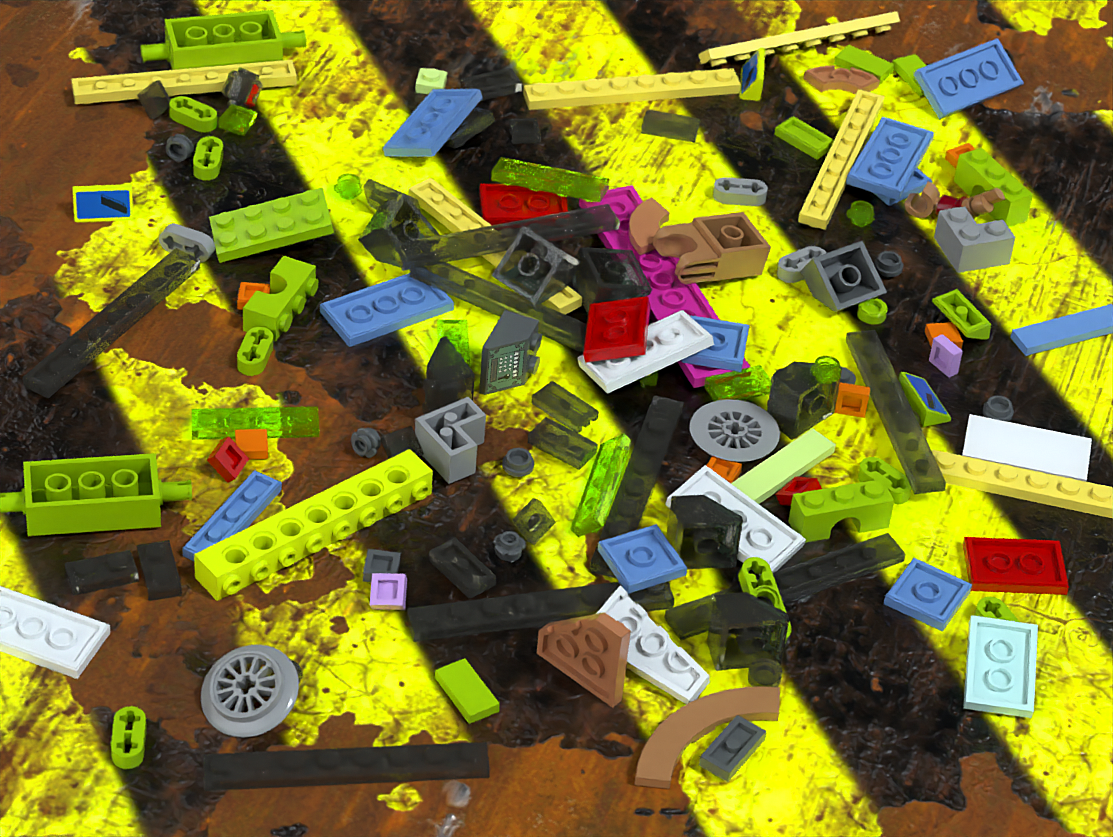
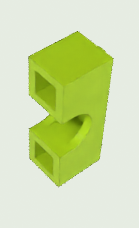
M983 148L959 155L954 182L964 192L972 197L994 188H999L1003 192L1005 200L994 203L993 211L988 214L996 221L1004 220L1008 227L1027 221L1033 194Z
M283 256L270 272V294L256 290L243 307V331L247 332L253 327H265L272 331L273 341L276 342L283 332L289 330L296 314H300L303 311L308 298L315 295L319 284L318 279H316V266Z
M883 479L796 493L792 497L788 522L794 531L806 539L805 543L829 539L832 527L838 521L851 517L859 533L889 528L894 499Z

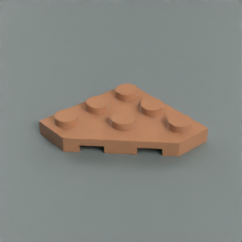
M603 612L548 623L539 630L538 655L612 708L622 701L631 630L622 622L616 621Z

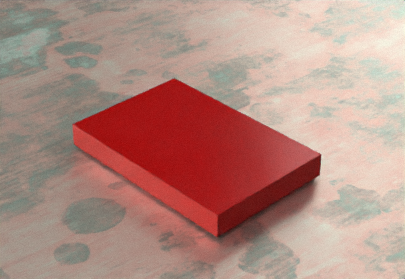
M480 184L479 194L482 218L494 228H569L570 219L565 184Z
M645 296L589 305L583 351L585 363L646 355L650 315L649 297Z
M964 537L963 550L968 581L972 584L971 591L1067 595L1069 585L1060 541Z

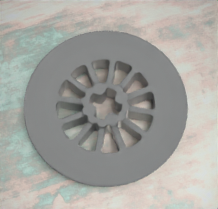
M726 399L710 402L699 408L690 421L691 436L701 449L711 456L738 463L751 462L768 455L775 449L780 438L778 424L766 410L741 400Z
M247 645L228 652L211 667L204 679L201 690V705L204 715L213 727L230 736L252 737L273 729L286 718L296 702L299 690L296 668L283 652L266 645ZM249 663H252L251 668H250V670H249V672H248V667H247V665H248ZM241 666L242 673L238 674L234 669ZM231 674L235 679H226V677ZM252 682L254 687L249 689L248 694H244L242 689H246L248 683ZM268 696L270 698L268 701H264L261 697ZM256 702H259L262 705L258 709H255L254 704ZM246 705H248V712H244Z

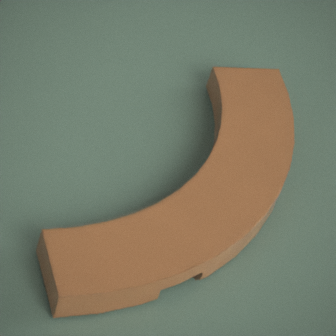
M759 686L727 689L698 698L672 713L656 728L644 746L637 766L635 785L670 789L674 769L686 747L714 731L716 726L732 721L736 715L748 721H778L780 687Z

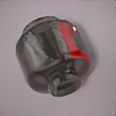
M240 67L238 71H231L222 89V95L229 99L227 105L241 111L244 106L254 107L263 87L261 81L258 80L260 76Z

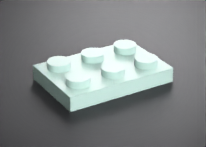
M971 615L968 629L964 692L965 709L1032 718L1035 698L1038 625Z

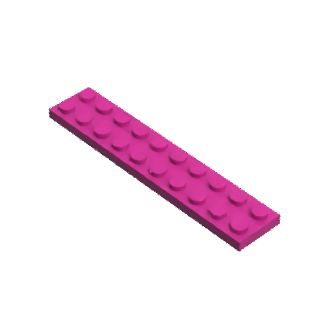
M633 185L579 196L581 209L615 263L626 264L624 261L630 257L631 263L629 264L628 262L627 265H634L644 284L641 291L645 289L648 294L642 296L640 295L642 293H639L638 296L649 297V317L653 323L681 310L689 316L720 320L696 283H681L675 275L676 266L680 258L662 256L656 249L639 255L633 248L629 239L630 218L636 207L643 202ZM631 267L626 269L634 288L641 287ZM745 358L743 359L741 372L682 363L681 360L678 361L693 388L746 377L750 373V365Z

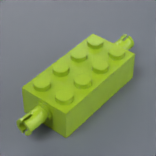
M273 10L165 19V43L141 45L142 62L167 60V62H170L172 70L283 60V49L306 47V34L304 30L281 33Z
M156 453L23 462L25 488H22V492L0 493V513L23 511V515L26 514L28 536L161 527L160 505L168 501H192L191 480L161 482V479H158Z

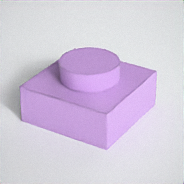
M941 334L933 338L929 361L947 377L958 374L963 351Z
M372 574L370 607L372 610H405L406 574Z

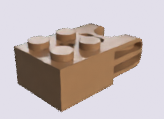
M743 212L694 217L692 223L663 226L657 231L652 242L660 255L680 258L676 266L675 275L684 284L762 275L771 249L768 242Z

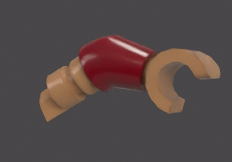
M928 181L921 196L918 193L909 194L905 201V210L914 217L925 218L933 210L936 211L935 215L938 216L941 210L966 207L973 219H975L979 215L992 212L993 204L1005 200V197L999 188H994L969 198L966 196L957 198L948 195H942L940 198L938 188Z

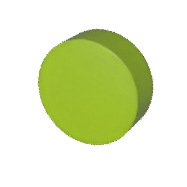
M874 298L858 304L857 316L864 323L880 324L886 319L888 307L882 300Z

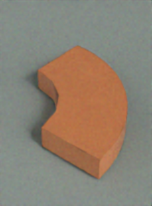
M835 66L811 68L804 71L803 78L821 92L844 90L855 95L858 90L867 92L879 88L880 83L878 78L865 71L851 68L850 71L844 68L835 69Z
M653 197L637 206L630 218L629 239L639 255L655 250L652 243L653 238L661 225L669 221L670 212Z

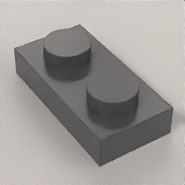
M736 715L700 756L698 766L729 782L764 742L766 730Z

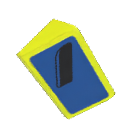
M760 47L741 68L740 99L754 101L761 99L765 64V50L763 47Z
M132 184L73 186L74 221L79 223L133 220Z

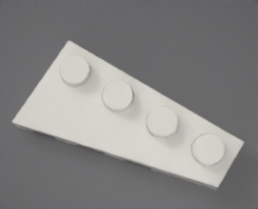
M621 585L596 613L605 612L631 630L626 668L684 704L696 700L710 683V677L706 671L682 647H678L669 638V634L661 626L658 627L639 604L636 605L628 597V593Z

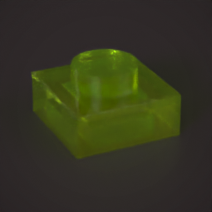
M231 104L219 118V128L244 136L257 121V112Z

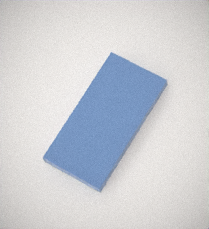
M998 38L917 69L913 73L939 120L1020 88L1024 84Z
M433 89L384 145L383 151L385 156L433 157L482 99L480 89Z
M882 117L848 173L846 184L899 200L931 145L935 132Z
M424 268L320 304V313L349 347L454 310V301Z

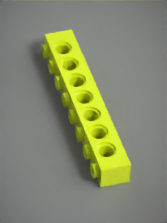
M408 449L195 553V578L216 601L235 594L239 590L263 580L267 576L285 567H289L313 553L319 552L328 545L338 540H343L350 534L364 527L371 526L376 521L392 513H397L402 508L418 500L425 499L428 495L432 494L433 470L414 452Z

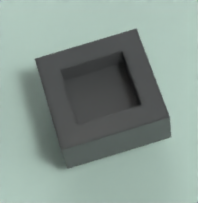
M368 549L363 570V582L371 583L372 574H398L401 553Z

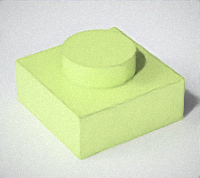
M420 68L415 93L429 94L433 89H445L447 71Z

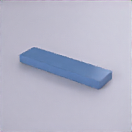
M1113 304L1013 329L1010 338L1023 354L1028 356L1113 333Z
M254 470L183 547V557L194 561L195 553L247 529L280 493L282 482Z

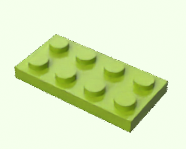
M323 187L209 217L219 263L334 233Z

